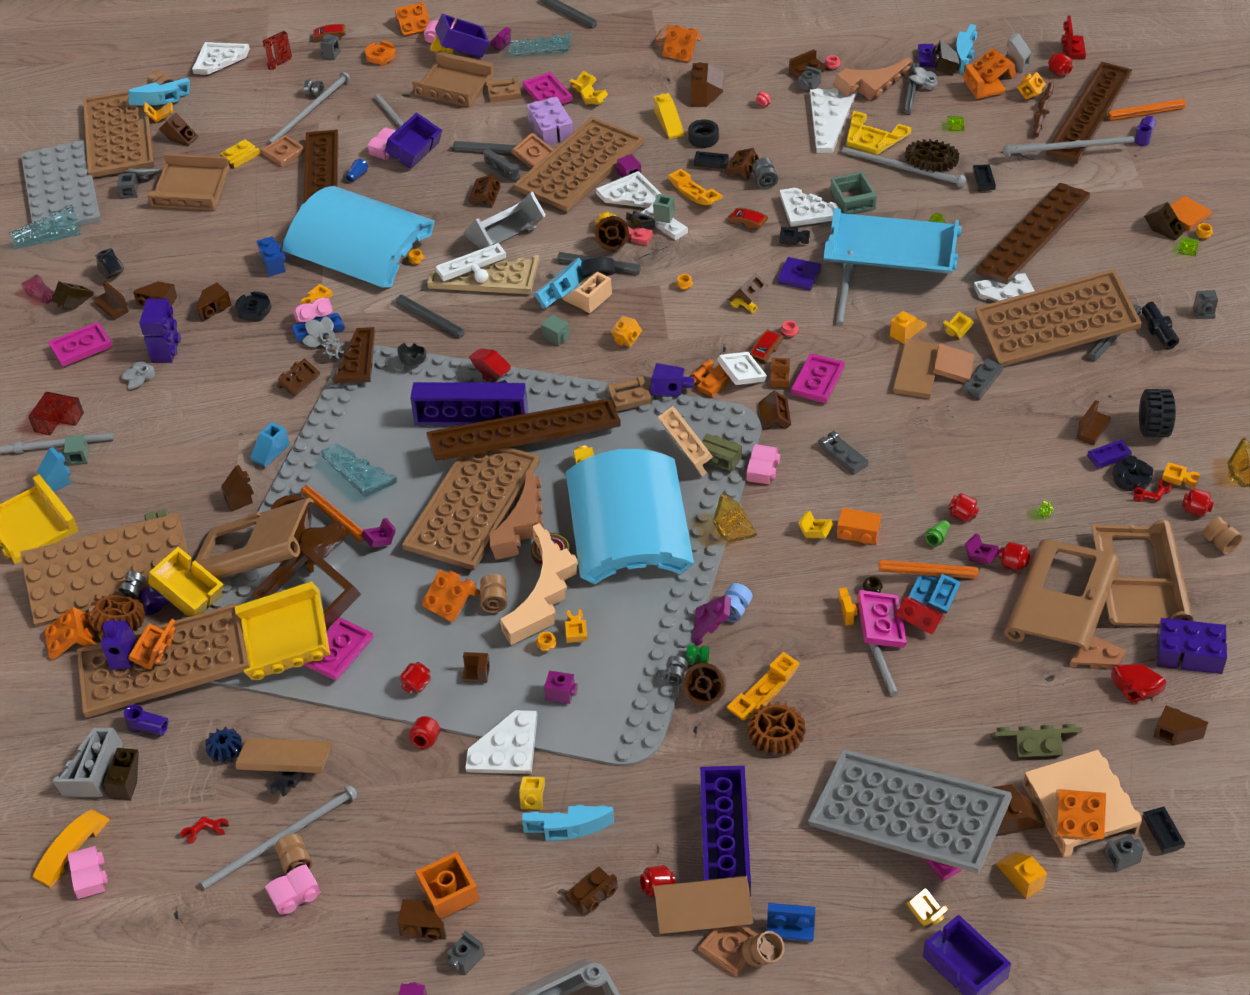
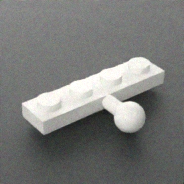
M497 243L437 265L436 272L443 281L474 271L475 280L479 283H484L488 279V273L480 268L505 259L506 252Z

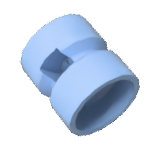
M732 583L724 594L731 598L730 617L726 620L737 622L741 619L745 609L753 599V595L746 586Z

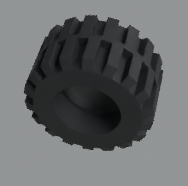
M1145 389L1139 404V425L1142 435L1144 437H1169L1174 429L1176 417L1173 393L1169 389Z

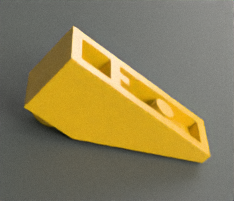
M670 94L654 96V113L668 138L673 139L684 136V131Z

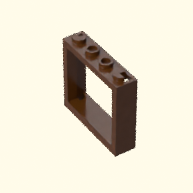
M302 541L299 545V556L284 560L251 595L255 599L275 594L309 559L344 590L323 612L327 630L361 593Z

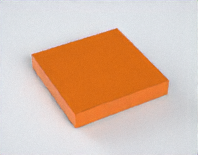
M1185 195L1170 205L1183 227L1188 231L1209 218L1212 214L1211 210Z

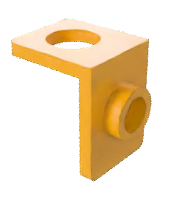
M145 102L144 112L154 122L158 123L160 120L166 119L173 112L172 103L169 102L156 111Z

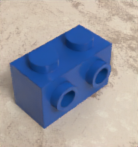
M273 236L256 241L260 258L269 277L286 272L284 266L286 258L284 252H281L279 242H275Z

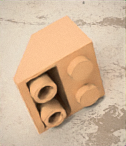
M595 272L584 278L563 297V300L591 313L612 295L611 278Z

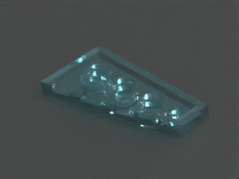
M567 32L566 36L560 37L559 34H554L551 38L547 39L543 36L537 37L534 41H531V39L511 41L510 54L552 53L555 51L564 53L571 51V32Z
M73 205L9 233L14 250L82 235Z
M334 444L321 450V456L364 497L397 483L395 475L391 474L389 476L384 473V469L371 466L368 460L357 458L355 453L339 444Z

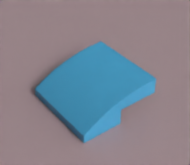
M944 574L940 578L930 575H919L909 596L940 613L947 614L961 582Z

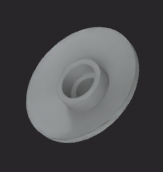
M130 168L127 171L136 173V175H139V179H149V175L159 172L160 168Z

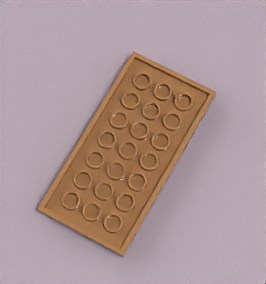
M128 91L83 98L89 175L101 177L128 172L127 169L155 167L150 119L144 112V106L130 105L128 103Z
M590 117L514 184V190L525 195L533 191L537 200L568 212L616 169L617 159L630 155L644 143V137L595 117Z
M1115 269L975 307V313L997 363L1004 366L1139 329L1142 325Z
M508 447L458 457L402 544L403 550L475 571L490 546V532L495 531L506 520L524 489L526 471L536 470L541 461L540 456Z
M175 513L21 551L20 554L34 625L38 627L53 623L71 607L88 613L91 603L95 602L97 598L101 599L102 596L107 597L110 594L125 595L119 591V588L126 580L125 575L127 571H135L146 578L144 585L140 587V591L145 588H153L148 584L149 572L177 547L189 555L180 514Z
M238 603L176 620L174 627L177 629L173 635L174 639L169 648H165L164 656L159 665L154 664L151 670L133 661L132 668L111 670L102 650L101 642L77 649L82 706L85 717L88 718L244 672V669L250 668L241 618L235 612V606H238ZM169 623L162 624L156 627L165 630ZM144 630L135 632V645L138 642Z

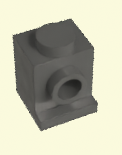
M325 34L320 43L322 49L320 56L321 58L335 60L341 52L339 38L335 35Z
M807 66L806 70L798 78V89L806 92L816 89L821 84V70Z
M136 173L119 174L117 187L121 199L138 198Z
M1215 290L1196 292L1193 309L1197 319H1215L1218 303Z
M1130 834L1113 842L1112 840L1107 841L1104 855L1115 871L1118 872L1140 863L1144 848L1139 839L1134 840Z
M464 931L462 937L447 951L449 966L453 970H460L466 975L485 956L483 943L467 931Z

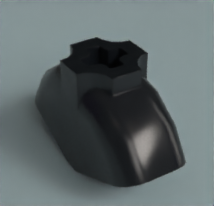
M113 249L102 250L95 255L98 271L106 279L123 272L124 266L115 256Z

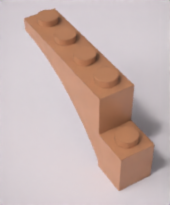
M907 57L892 66L875 70H853L846 67L837 74L833 86L846 97L858 90L871 101L875 97L878 98L883 93V90H888L893 82H898L903 74L906 75L911 69L912 60Z
M534 469L526 471L524 489L514 510L495 531L490 532V547L495 560L519 555L521 540L533 538V526L540 523L544 527L542 516H540V514H543L541 502H539L542 501V494L539 489L542 485L540 477H536Z

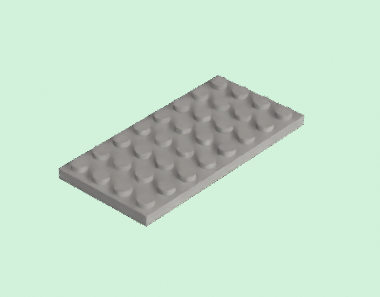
M85 140L21 154L35 236L102 221L92 175L88 174Z
M843 749L808 822L811 827L980 874L1011 802L1012 794L1008 791Z

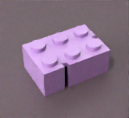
M557 97L527 104L528 120L537 136L546 144L553 145L558 143L556 130L558 127L560 142H563L574 132L573 122Z

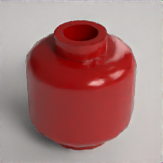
M1063 53L1052 55L1048 62L1050 71L1060 77L1068 75L1073 69L1072 59Z
M1196 488L1191 489L1189 492L1186 491L1182 502L1186 513L1203 517L1206 512H1211L1214 504L1209 492Z
M960 493L957 496H953L948 510H950L952 517L968 522L971 518L975 519L979 508L976 507L977 500L975 498Z
M1009 542L1000 549L999 559H1001L1002 565L1005 568L1020 571L1027 567L1030 562L1031 552L1028 551L1025 545Z
M420 662L408 664L399 676L402 682L401 688L409 694L412 692L421 693L431 680L430 670Z
M421 716L414 721L410 729V740L419 748L432 747L440 734V726L433 718Z
M665 865L647 867L643 874L640 875L641 890L649 897H655L654 886L675 884V875Z

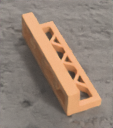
M674 406L658 416V418L703 477L707 472L702 465L713 458V456Z

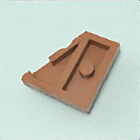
M1093 636L1087 652L1083 651L1079 646L1070 661V667L1076 668L1077 664L1089 665L1091 669L1105 668L1112 670L1115 666L1121 664L1127 650Z

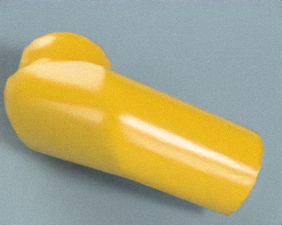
M739 296L735 297L730 303L736 309L741 304L751 313H754L758 308L753 302L747 305Z

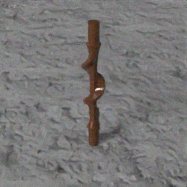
M1052 82L1048 83L1045 96L1041 98L1038 104L1039 111L1034 115L1033 137L1039 136L1042 129L1043 116L1050 113L1046 106L1053 94L1054 83Z

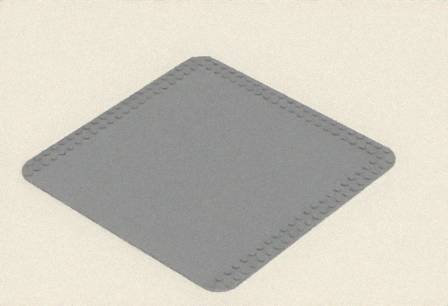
M374 344L371 382L334 384L333 377L338 373V367L344 360L343 356L333 371L258 512L262 513L270 510L273 503L283 496L298 495L305 498L301 494V488L309 485L362 530L380 527L383 518H387L396 528L391 545L371 548L365 540L360 543L347 533L344 542L324 558L329 565L361 593L340 618L372 632L374 638L337 681L303 665L286 669L279 674L267 675L261 680H251L242 672L209 683L413 724L421 716H428L437 721L442 731L482 738L515 710L537 711L534 750L612 766H631L652 757L663 744L682 684L677 686L670 685L664 681L663 674L665 669H667V659L671 656H680L686 660L688 644L695 645L692 641L696 608L708 603L747 482V468L755 444H759L762 427L758 416L743 404L683 394L680 396L651 395V404L617 411L621 420L620 427L509 447L540 456L541 461L534 472L536 477H540L542 485L539 488L542 494V501L539 502H541L543 514H540L544 523L543 529H547L549 533L561 534L566 537L570 542L571 555L574 554L576 558L577 551L566 471L576 464L575 458H573V451L579 446L593 447L594 455L617 449H643L659 452L674 458L694 564L681 575L670 570L658 568L657 565H646V568L629 570L627 567L616 570L615 574L606 577L596 585L580 578L579 566L577 565V574L564 580L567 586L566 599L552 605L556 612V615H554V625L511 645L501 631L500 619L513 612L526 601L540 578L543 564L535 563L532 558L531 545L534 541L533 538L521 540L519 555L495 560L492 549L489 546L475 571L403 550L402 544L458 458L435 461L426 432L461 426L415 425L410 400L413 382L496 383L506 380L507 383H525L528 413L610 398L607 390L609 382L511 367L508 373L501 379L487 382L483 380L482 373L475 368L471 360L427 353L423 363L416 366H406L399 359L398 348ZM632 387V388H627V389L619 390V391H616V393H617V392H621V391H626V390L634 389V388H639V387ZM674 406L700 441H703L706 434H710L713 436L717 435L730 442L735 441L741 445V460L733 472L705 463L702 466L707 474L702 477L665 429L658 416ZM521 495L519 496L518 500L516 501V503H515V505L513 506L512 510L510 511L509 515H510L511 512L514 510V508H515V506L517 505V503H518V501H519ZM314 504L309 505L312 516L310 528L325 527L334 522ZM255 525L249 527L238 549L247 545ZM283 561L223 578L220 581L223 583L222 596L210 607L207 606L204 612L235 603L241 605L256 600L251 594ZM304 564L276 593L312 581L320 590L324 612L344 590L315 564L314 572L312 573L309 572ZM439 569L447 573L450 570L461 575L460 580L465 581L467 578L476 583L475 588L479 590L480 580L486 575L498 574L506 579L507 606L498 613L486 612L481 608V593L478 598L469 594L454 622L423 607L422 601ZM578 609H581L583 620H586L588 641L567 643L565 621H568L567 610L571 611V615L576 616L578 615ZM542 632H551L556 638V646L551 650L542 651L540 647L536 646L537 637ZM464 652L488 653L490 671L487 683L463 682ZM420 662L430 670L431 680L421 693L412 692L409 694L401 688L402 682L399 676L408 664ZM549 670L574 674L578 690L576 696L572 697L570 704L545 700L544 685Z

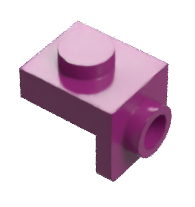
M505 27L490 41V45L502 51L510 44L511 29Z
M383 518L380 527L363 529L361 536L371 548L391 545L396 528L387 518Z
M974 534L964 544L969 560L973 562L990 564L1000 552L998 546L983 544L979 534Z

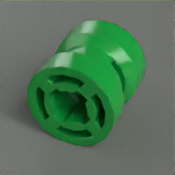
M688 644L686 654L688 665L708 663L709 646L696 647L695 645Z

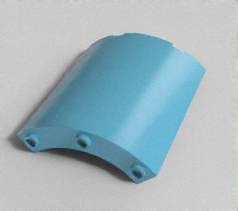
M329 186L313 194L301 205L300 210L289 227L286 237L283 239L282 251L380 287H392L400 267L398 264L400 258L407 255L413 247L412 243L431 237L435 220L336 186Z
M834 208L831 226L833 235L830 234L829 240L825 243L824 261L952 274L953 270L956 271L958 254H955L957 236H961L962 226H958L959 220H955V224L844 214L841 213V209ZM853 251V254L849 255L847 252Z
M617 449L591 456L566 471L580 578L596 585L606 577L615 574L618 569L627 567L628 570L646 568V565H657L658 568L670 570L681 575L694 564L674 458L650 450Z

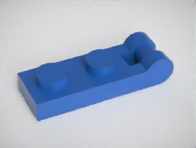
M334 313L326 316L334 324L333 331L342 332L345 329L340 314ZM325 316L313 320L321 322ZM306 322L292 325L297 342L302 341L309 335L305 326Z

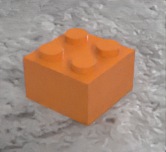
M458 852L452 853L415 871L418 885L425 899L440 919L479 901L477 886Z

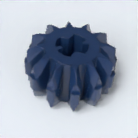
M226 726L223 730L216 728V733H209V738L205 740L207 755L214 762L218 760L221 764L225 760L231 762L232 757L238 758L239 752L242 750L241 736L234 728L230 730Z

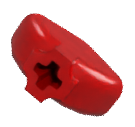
M481 348L469 356L475 368L482 373L483 380L487 382L501 379L511 369L510 364L495 350Z
M1142 664L1118 665L1111 672L1114 684L1131 702L1137 703L1138 701H1144L1145 698L1157 696L1166 687V680L1162 676Z

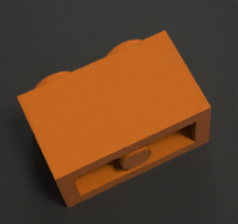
M842 508L837 525V538L876 545L881 528L882 514Z

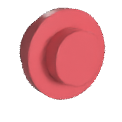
M828 56L825 60V66L829 69L839 67L840 60L838 56Z
M760 91L757 94L756 101L762 107L771 103L768 93Z
M785 321L781 326V333L784 336L792 337L799 332V328L794 321Z

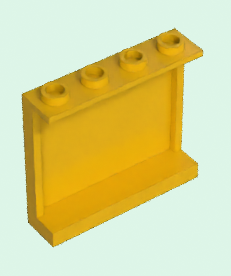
M40 474L33 477L36 486L0 504V547L3 548L1 550L6 559L11 558L14 564L22 561L21 551L54 544L79 531L74 517Z
M312 581L235 606L236 615L241 618L250 668L244 669V673L251 680H261L267 675L279 674L286 669L301 667L304 663L319 661L323 657L330 655L319 588Z

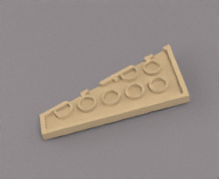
M534 255L532 259L524 260V257L517 258V261L513 262L502 260L481 267L480 269H484L488 273V279L484 283H479L475 280L474 271L443 281L436 271H432L427 283L428 288L531 294L539 264V255Z

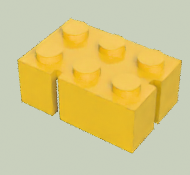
M177 547L149 572L148 584L186 616L190 617L203 613L207 606L210 607L222 596L223 583L195 560L191 566L192 558L181 548Z

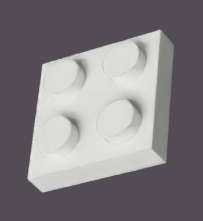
M749 352L719 355L717 362L735 385L764 382L767 377Z

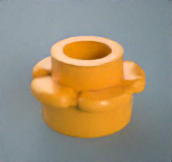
M1201 223L1195 229L1196 235L1201 239H1207L1213 234L1212 226L1207 223Z
M412 249L409 251L408 261L416 265L420 264L421 260H424L421 250Z
M681 274L677 277V287L682 290L692 287L693 282L690 275Z
M542 632L537 637L536 646L540 647L542 651L551 650L556 646V638L551 632Z

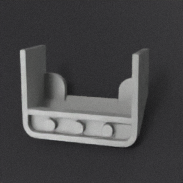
M532 191L520 203L482 222L479 218L476 219L464 231V234L469 241L481 250L501 243L525 230H528V232L537 228L536 224L546 215Z
M581 959L514 991L511 995H568L587 985L590 987L601 986L606 995L620 994L604 966L591 959Z

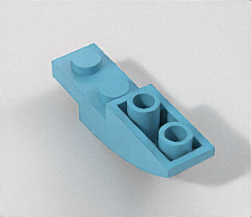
M970 24L966 32L960 31L957 37L956 53L959 56L957 68L960 73H964L965 65H969L975 55L973 41H976L978 32L974 24Z
M184 78L162 85L155 82L129 89L128 103L130 105L144 106L145 102L149 105L178 102L181 96L190 94V80Z
M580 258L571 262L554 275L555 278L534 293L542 308H547L557 299L563 298L583 280L582 261Z
M605 805L568 806V814L560 812L523 813L522 815L524 833H544L545 841L567 840L586 836L614 823L613 807Z

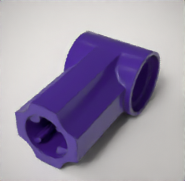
M1147 115L1145 118H1142L1141 123L1137 126L1135 143L1137 145L1146 146L1150 143L1151 135L1156 126V120H1154L1153 116Z
M145 588L139 594L144 612L149 615L158 613L162 606L171 603L154 588Z
M135 704L128 706L124 711L127 728L131 732L145 731L161 736L167 731L169 723L167 717L143 711L141 706Z

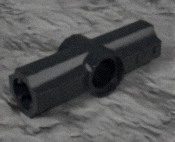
M1148 302L1143 306L1142 313L1148 321L1150 333L1157 335L1167 350L1173 349L1179 344L1180 339L1172 328L1171 318L1164 316L1158 305L1154 302Z

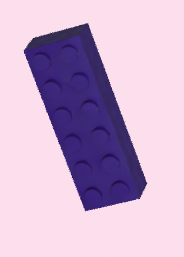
M413 382L410 400L415 425H467L528 413L525 383Z
M745 766L700 767L704 880L747 876L751 897Z

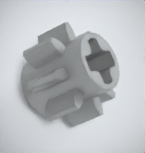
M328 338L329 343L322 345L326 347V351L323 354L328 353L330 355L329 359H332L333 356L339 359V353H345L342 350V346L345 343L340 344L338 342L339 338H336L335 341ZM332 345L338 347V349H336V352L330 350V348H332Z

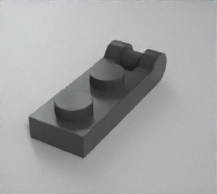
M489 149L483 151L484 162L487 167L513 183L520 179L518 164H511L508 160H505Z
M986 359L970 381L965 383L963 392L966 394L971 393L974 397L981 399L1003 371L1004 365Z
M832 431L826 438L822 437L818 440L819 447L853 475L868 466V460L843 441L837 432Z

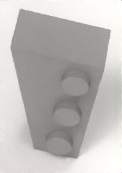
M93 728L79 746V752L72 761L68 760L65 764L66 769L61 776L54 778L52 782L63 797L103 796L105 791L104 781L117 748H122L123 745L114 728Z

